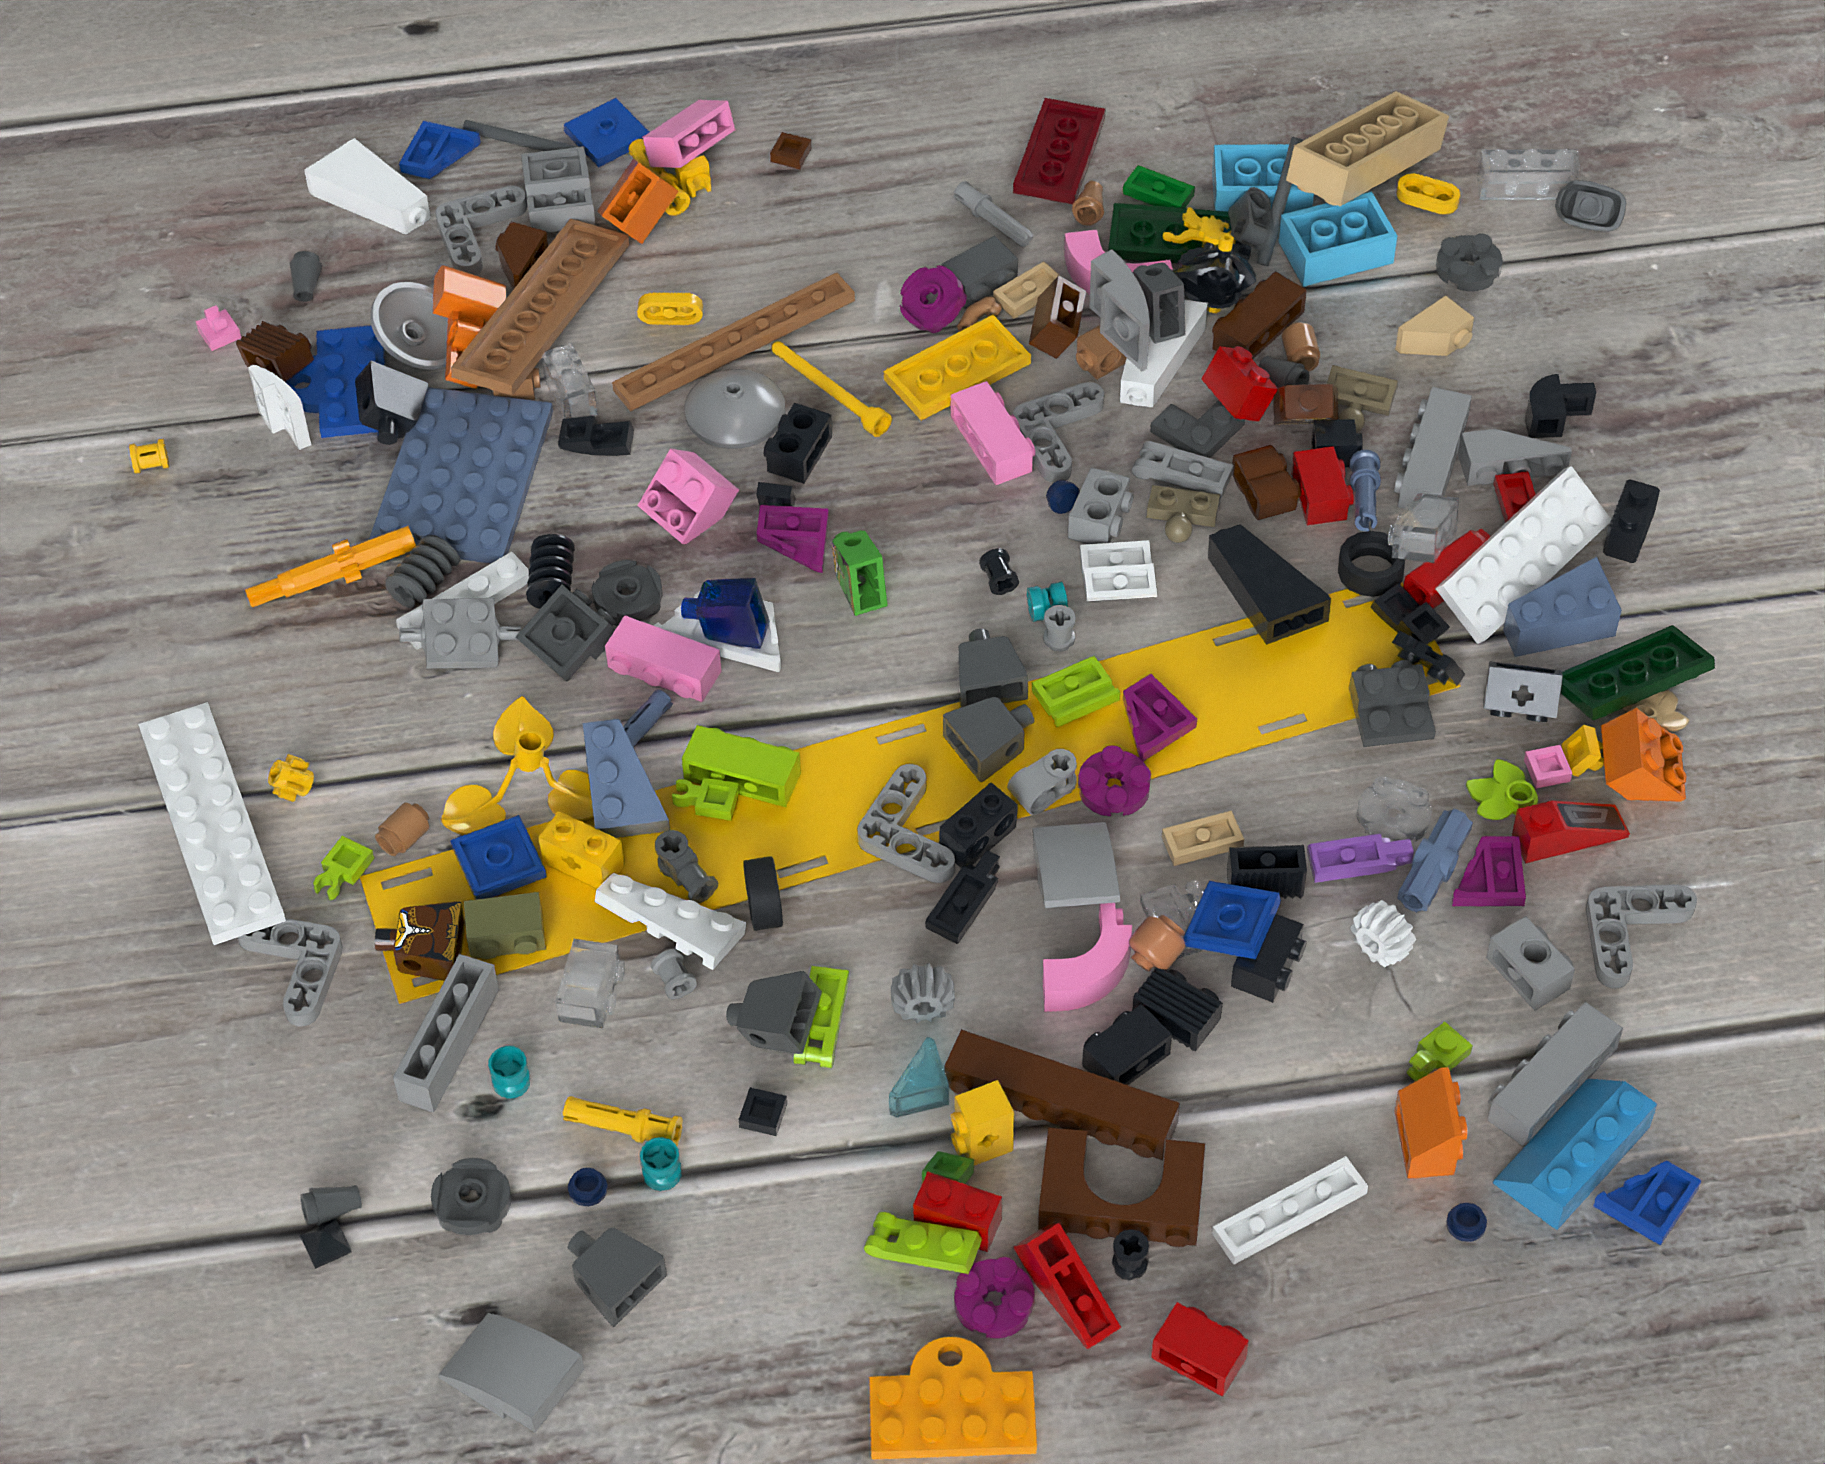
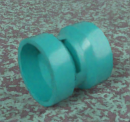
M1063 582L1051 583L1048 588L1033 586L1026 589L1029 614L1033 622L1044 620L1045 612L1052 606L1064 605L1068 607Z
M503 1046L491 1054L488 1060V1068L495 1092L507 1099L522 1096L530 1086V1073L524 1052L514 1046Z
M663 1137L647 1141L640 1151L642 1174L646 1185L658 1191H665L675 1187L682 1176L678 1147L673 1141Z

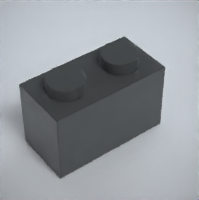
M996 236L942 263V266L950 269L963 285V291L967 297L966 304L963 306L964 309H967L968 306L986 296L993 295V291L1018 277V258Z

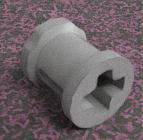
M1056 605L1050 607L1045 612L1044 623L1047 629L1044 632L1043 640L1045 645L1053 651H1066L1074 645L1075 633L1072 628L1075 626L1076 616L1071 608L1064 605Z
M677 949L663 951L651 962L653 972L660 975L665 984V993L672 1000L680 999L690 994L697 986L694 975L688 973L683 964V954Z

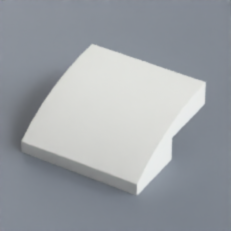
M256 365L248 367L258 411L271 432L274 434L286 429L299 450L310 446L311 441L302 402L295 391L272 372Z
M1149 540L1080 545V560L1087 601L1157 597L1154 563L1151 560Z

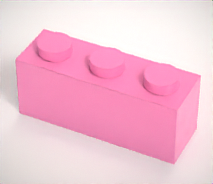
M697 100L645 135L643 140L650 167L681 168L735 131L728 100Z
M986 381L951 394V418L995 485L1032 472L1033 457L1036 454L1034 445L1029 437L1025 438L1021 433L1016 417L1013 414L1009 415L1005 409L1003 398L999 392H994Z
M628 616L623 617L605 645L608 668L616 673L638 678L648 685L659 686L673 691L683 698H692L700 702L704 701L722 671L719 649Z

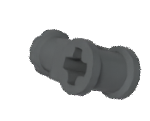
M668 830L657 837L655 851L659 856L658 868L661 873L671 877L678 887L683 885L689 892L688 898L690 900L702 903L710 898L718 888V881L714 876H708L698 864L697 855L688 846L686 836L679 831Z

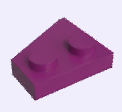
M760 505L756 534L757 542L818 573H823L829 509Z
M1149 674L1123 691L1124 706L1137 752L1142 761L1150 758L1197 726V718L1152 674Z
M1482 836L1472 860L1469 861L1464 871V876L1458 888L1453 893L1452 906H1524L1526 893L1519 836Z

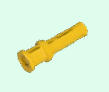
M643 139L633 141L628 147L629 154L679 191L665 212L672 216L683 213L690 205L691 199L689 194L680 189L676 176L667 173L663 167H650Z
M569 1096L566 1099L563 1108V1120L625 1133L631 1135L632 1139L637 1143L663 1137L670 1139L678 1146L682 1133L683 1119L681 1116L674 1115L672 1118L655 1115L647 1108L639 1109L637 1112L610 1105L582 1100L573 1096Z

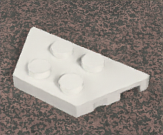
M706 586L694 596V598L701 600L702 608L689 607L688 602H684L674 610V617L663 625L659 622L654 625L719 649L720 657L776 672L781 670L772 602L763 600L770 621L737 616L746 614L747 610L744 603L747 605L750 614L757 616L759 614V605H755L753 597L741 595L742 601L728 602L727 614L725 613L727 610L723 611V607L727 609L723 604H721V610H715ZM723 590L726 594L740 596L738 593Z

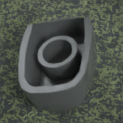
M1573 180L1559 191L1555 209L1561 220L1572 226L1596 231H1615L1621 226L1624 219L1627 202L1621 192L1611 187L1591 181Z

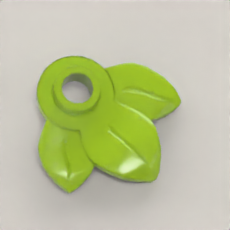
M1496 759L1493 767V778L1471 779L1466 782L1470 796L1480 803L1477 814L1486 819H1505L1512 814L1516 815L1519 808L1538 803L1537 792L1529 782L1525 781L1524 772L1517 766L1504 760Z

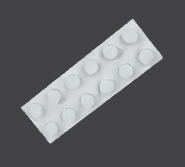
M1569 466L1555 476L1435 589L1475 642L1479 644L1486 641L1505 622L1509 603L1546 584L1605 528L1612 519L1573 467Z

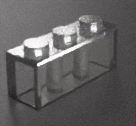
M1481 149L1477 174L1480 200H1556L1559 191L1573 180H1580L1581 167L1578 149Z
M1418 493L1411 503H1407L1405 511L1398 515L1395 524L1390 525L1388 545L1393 546L1392 558L1434 563L1457 531L1459 498Z

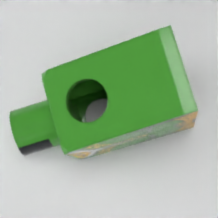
M860 530L853 533L841 532L837 534L832 540L835 574L853 614L857 616L888 606L883 558L866 531ZM858 575L863 576L866 580L862 586H859L862 582Z

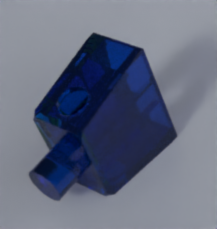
M756 578L706 580L702 584L698 598L685 597L681 604L682 618L699 620L704 637L707 639L761 649L770 620Z

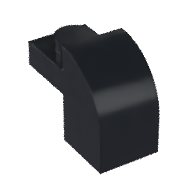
M1559 374L1549 375L1538 380L1530 391L1525 416L1528 437H1562L1566 416L1592 415L1596 397L1595 384H1560Z

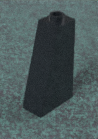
M1241 524L1228 529H1221L1209 535V561L1266 645L1329 622L1331 604L1329 595Z

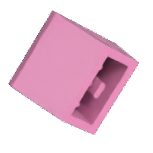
M670 449L637 506L679 542L687 544L724 517L739 489L696 453Z

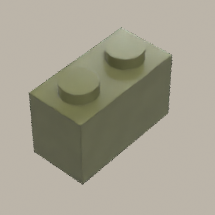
M539 892L464 901L466 937L471 958L492 959L500 955L530 954L534 951L546 950Z

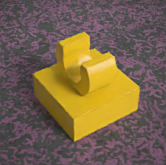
M704 155L694 158L681 168H675V175L680 189L686 191L690 197H696V191L704 188L707 192H711L709 162Z
M1583 725L1561 744L1572 775L1579 777L1587 769L1598 771L1604 766V758L1601 757L1600 753L1603 745L1597 739L1595 728Z

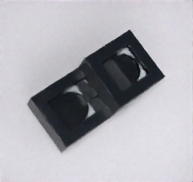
M594 415L562 419L558 446L563 450L588 455H630L634 427L631 421L598 424Z
M1399 583L1377 598L1370 607L1397 633L1402 631L1426 645L1432 643L1450 628L1427 602L1420 606Z

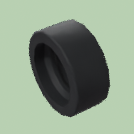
M1377 531L1358 532L1347 538L1342 544L1339 554L1338 574L1341 582L1350 591L1359 595L1371 597L1383 595L1396 584H1401L1403 581L1406 560L1403 545L1395 537ZM1371 555L1387 560L1392 566L1384 571L1370 572L1356 567L1352 561L1361 556Z
M773 857L744 860L745 884L753 930L782 927L781 899Z

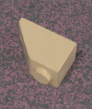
M1444 296L1398 327L1395 350L1400 354L1448 356L1458 348H1464L1470 342L1474 317L1449 297Z

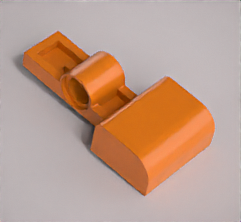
M442 265L434 277L433 314L448 318L445 380L477 389L478 385L452 378L451 366L505 301L506 285Z

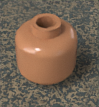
M1163 914L1159 918L1148 916L1129 939L1130 947L1135 952L1131 957L1132 960L1147 972L1153 967L1168 970L1186 947L1185 941L1182 938L1185 932Z

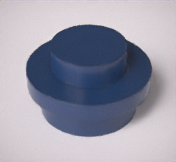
M1059 480L1054 482L1046 494L1048 506L1058 514L1069 512L1072 510L1079 495V488L1070 481Z
M582 1168L576 1171L568 1183V1193L571 1200L585 1207L600 1203L605 1198L608 1190L604 1175L593 1168Z
M1465 1202L1453 1207L1449 1211L1446 1225L1454 1238L1464 1242H1472L1481 1238L1485 1233L1487 1219L1480 1207L1473 1203Z

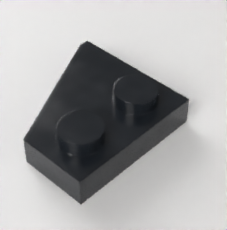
M1399 631L1392 641L1400 651L1397 655L1400 659L1411 661L1412 665H1417L1418 662L1429 669L1426 674L1443 685L1450 681L1458 686L1465 676V673L1451 657L1445 654L1439 655L1430 646L1402 631Z

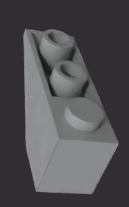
M1488 429L1461 433L1458 457L1467 486L1487 485L1494 483L1495 475L1529 471L1531 478L1557 476L1563 469L1569 467L1572 450L1571 447L1498 429Z

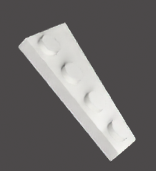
M612 873L596 889L595 902L630 923L642 922L647 927V933L658 939L666 936L675 941L676 949L688 956L694 952L703 958L702 964L711 970L720 963L745 934L746 922L733 918L730 914L714 911L699 905L695 901L685 900L666 893L663 889L650 887L634 881L625 875Z

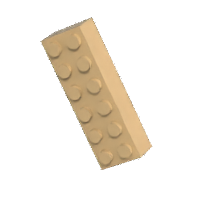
M1395 91L1296 144L1293 149L1286 181L1296 185L1303 192L1313 193L1323 198L1330 205L1342 206L1439 151L1449 115Z

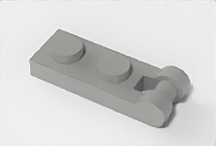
M1147 441L1140 450L1141 458H1138L1132 467V473L1139 479L1146 480L1151 477L1195 491L1220 494V498H1222L1233 475L1234 465Z

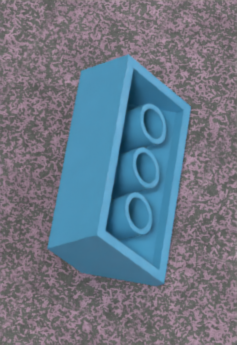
M1587 1079L1494 1179L1493 1184L1558 1230L1651 1126L1657 1103L1626 1081Z

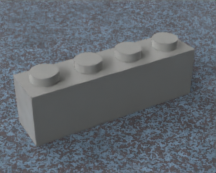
M1432 387L1428 400L1422 399L1418 412V419H1422L1421 424L1414 423L1410 437V443H1413L1414 446L1413 449L1406 448L1402 468H1406L1405 474L1398 473L1394 492L1400 494L1398 508L1438 517L1459 450L1461 433H1464L1468 421L1471 395Z
M462 954L458 955L393 1076L399 1101L435 1112L499 990L493 964Z
M1584 1002L1576 1012L1572 1010L1567 1012L1559 1023V1030L1553 1037L1549 1034L1546 1035L1538 1044L1535 1050L1536 1055L1530 1061L1522 1060L1512 1074L1513 1079L1506 1086L1500 1084L1488 1100V1103L1491 1104L1488 1121L1523 1147L1528 1144L1577 1089L1618 1048L1623 1027L1587 1002Z

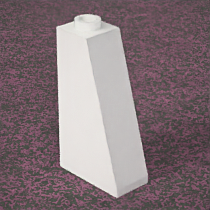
M355 138L304 170L308 190L312 196L403 234H408L431 219L427 195Z
M1184 300V336L1156 344L1153 343L1149 336L1146 370H1139L1126 358L1121 378L1120 403L1154 407L1205 331L1208 303Z

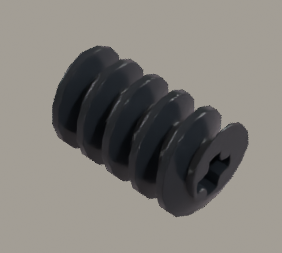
M547 534L538 536L531 545L526 597L528 602L538 609L542 608L561 585L571 591L570 585L572 584L571 574L573 573L572 563L574 562L575 544L564 535Z

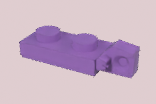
M1381 834L1312 843L1307 847V854L1315 883L1396 870L1398 866L1411 864L1414 853L1410 839L1390 842L1389 838H1382Z

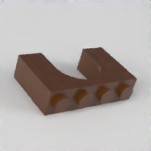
M1048 1127L1038 1210V1230L1047 1225L1060 1223L1066 1234H1085L1090 1238L1104 1239L1107 1237L1115 1238L1120 1232L1133 1229L1144 1234L1148 1241L1162 1242L1172 1247L1196 1246L1205 1143L1166 1139L1163 1176L1157 1190L1141 1202L1119 1205L1098 1197L1089 1188L1085 1180L1087 1131Z

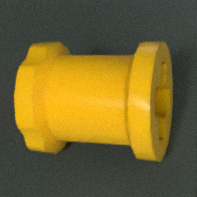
M164 438L158 439L157 443L136 446L135 443L129 444L135 474L141 473L142 469L162 466L164 469L169 468Z

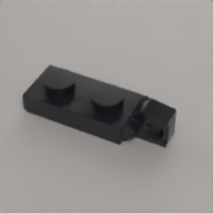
M987 850L976 866L971 864L967 867L963 866L925 921L926 929L958 944L996 889L998 878L995 875L1000 868L998 865L1000 856Z

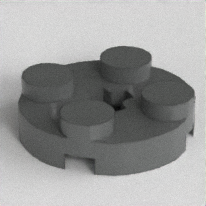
M1480 233L1475 236L1461 235L1453 238L1448 237L1441 242V247L1437 254L1436 270L1439 277L1448 284V280L1458 284L1457 289L1480 291L1490 287L1494 279L1499 278L1503 258L1500 250L1492 243V238L1487 234ZM1463 261H1473L1475 264L1470 266L1467 262Z
M633 560L613 562L599 572V578L596 582L593 581L592 596L594 606L597 611L601 608L616 621L614 626H618L624 616L640 621L655 615L660 611V602L663 596L660 576L649 565H647V568L638 566L637 562ZM623 588L635 591L630 595H622Z
M481 1158L462 1159L453 1163V1168L444 1175L441 1172L436 1177L431 1189V1202L434 1213L444 1230L461 1235H477L484 1232L491 1233L500 1228L502 1219L510 1209L512 1195L507 1177L497 1170L495 1164ZM470 1190H476L477 1195L480 1197L479 1200L473 1203H466L465 1200H461L462 1196L469 1195Z

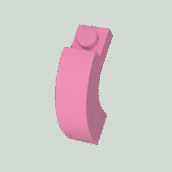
M1097 230L1065 233L1064 258L1068 272L1074 282L1080 288L1086 290V293L1090 294L1091 261L1105 253L1100 245ZM1171 260L1136 264L1126 263V265L1130 268L1132 272L1138 266H1149L1160 262L1165 263L1171 270H1173Z
M1115 903L1099 904L1100 938L1090 951L1074 958L1043 959L1044 1012L1069 1011L1091 1005L1109 994L1123 978L1130 960L1131 947L1129 939L1132 936V925H1123V909L1116 908Z

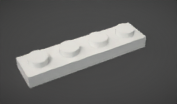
M510 552L432 599L494 598L495 604L527 585L529 569L513 552ZM422 605L396 619L398 629L399 627L420 628L423 620ZM410 642L417 650L422 647L421 642Z
M1345 1156L1213 1226L1212 1235L1234 1265L1366 1195L1368 1185Z

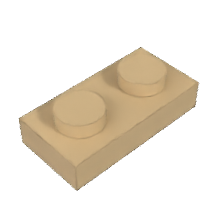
M1043 261L993 291V297L997 303L1001 304L1002 309L1015 319L1035 307L1037 298L1060 275Z
M1232 811L1162 829V840L1173 866L1226 853L1229 851V847H1244V837Z

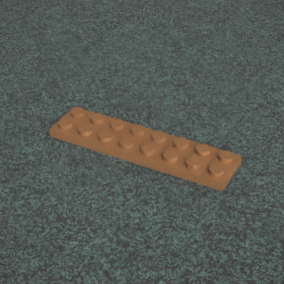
M570 219L451 366L452 378L513 396L628 248L629 235Z

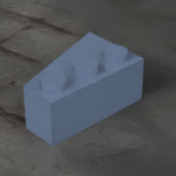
M1595 557L1509 603L1503 631L1514 656L1518 657L1616 636L1622 610L1598 558Z
M620 719L583 723L595 828L615 838L670 830L669 819Z

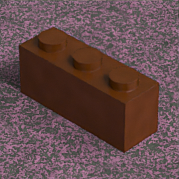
M1275 271L1266 280H1261L1256 285L1254 291L1245 299L1241 298L1231 312L1225 317H1220L1215 322L1212 329V349L1217 352L1219 346L1229 348L1239 346L1248 350L1253 356L1252 359H1254L1304 313L1307 289Z

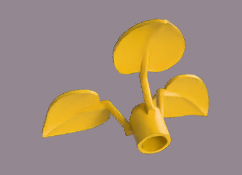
M521 696L501 714L493 730V742L497 749L503 754L514 755L498 793L492 798L490 791L479 785H465L456 789L446 801L441 822L449 830L460 835H466L506 820L505 810L497 803L502 800L516 769L520 768L524 772H533L539 767L543 768L549 786L554 788L548 794V806L555 815L560 811L579 821H586L594 818L589 774L579 770H566L561 773L558 782L553 778L549 767V759L544 757V751L549 748L553 741V728L549 721Z

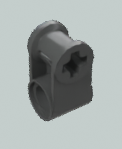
M1250 187L1228 211L1231 222V235L1238 242L1244 240L1253 244L1254 249L1261 252L1270 246L1275 234L1271 202L1262 190Z

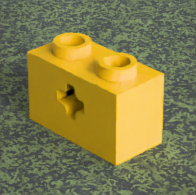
M560 811L556 813L538 837L543 863L595 888H598L612 873L619 874L625 866L621 840Z
M998 1080L954 1096L955 1112L950 1114L955 1132L951 1133V1140L959 1156L964 1154L966 1158L974 1159L975 1166L1013 1151L1014 1110Z

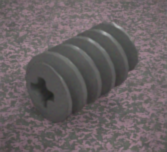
M435 535L425 536L421 539L419 545L413 548L410 555L404 558L402 564L396 567L394 573L387 577L385 586L397 602L407 608H413L415 602L423 603V599H427V594H432L435 591V585H440L443 582V575H449L452 571V566L459 564L460 556L448 542Z

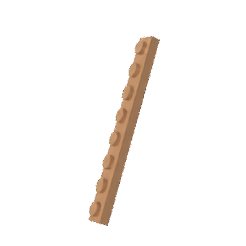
M836 272L613 381V391L629 411L635 410L854 302L855 292Z

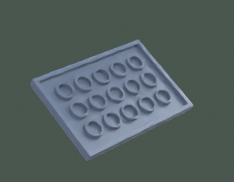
M428 387L419 419L409 432H406L369 539L409 526L416 546L419 545L423 537L435 535L448 542L457 551L461 560L493 563L507 555L553 415L552 403Z

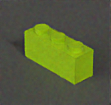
M699 725L696 726L681 758L685 780L701 784L703 777L737 782L739 783V795L782 807L787 806L801 774L799 752L785 746L777 747L759 742L752 737H740L725 733L718 728H707Z

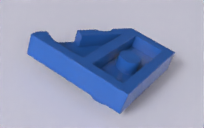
M423 121L399 162L400 172L431 179L479 146L481 143L480 134Z
M1666 1160L1652 1167L1648 1173L1636 1175L1626 1180L1622 1187L1608 1194L1605 1191L1598 1194L1593 1207L1661 1246L1698 1191L1702 1180Z

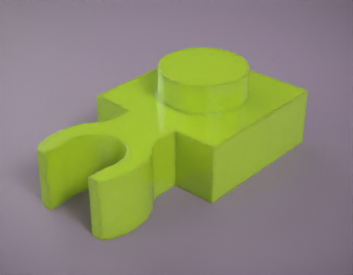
M703 777L701 786H698L685 779L676 780L677 791L687 793L683 795L672 793V800L675 806L688 807L695 805L696 815L731 821L740 792L739 783Z
M341 836L321 861L323 871L325 872L318 875L313 882L315 893L318 894L324 886L330 885L331 887L327 890L328 898L331 901L339 895L340 886L344 881L354 885L375 859L373 850Z

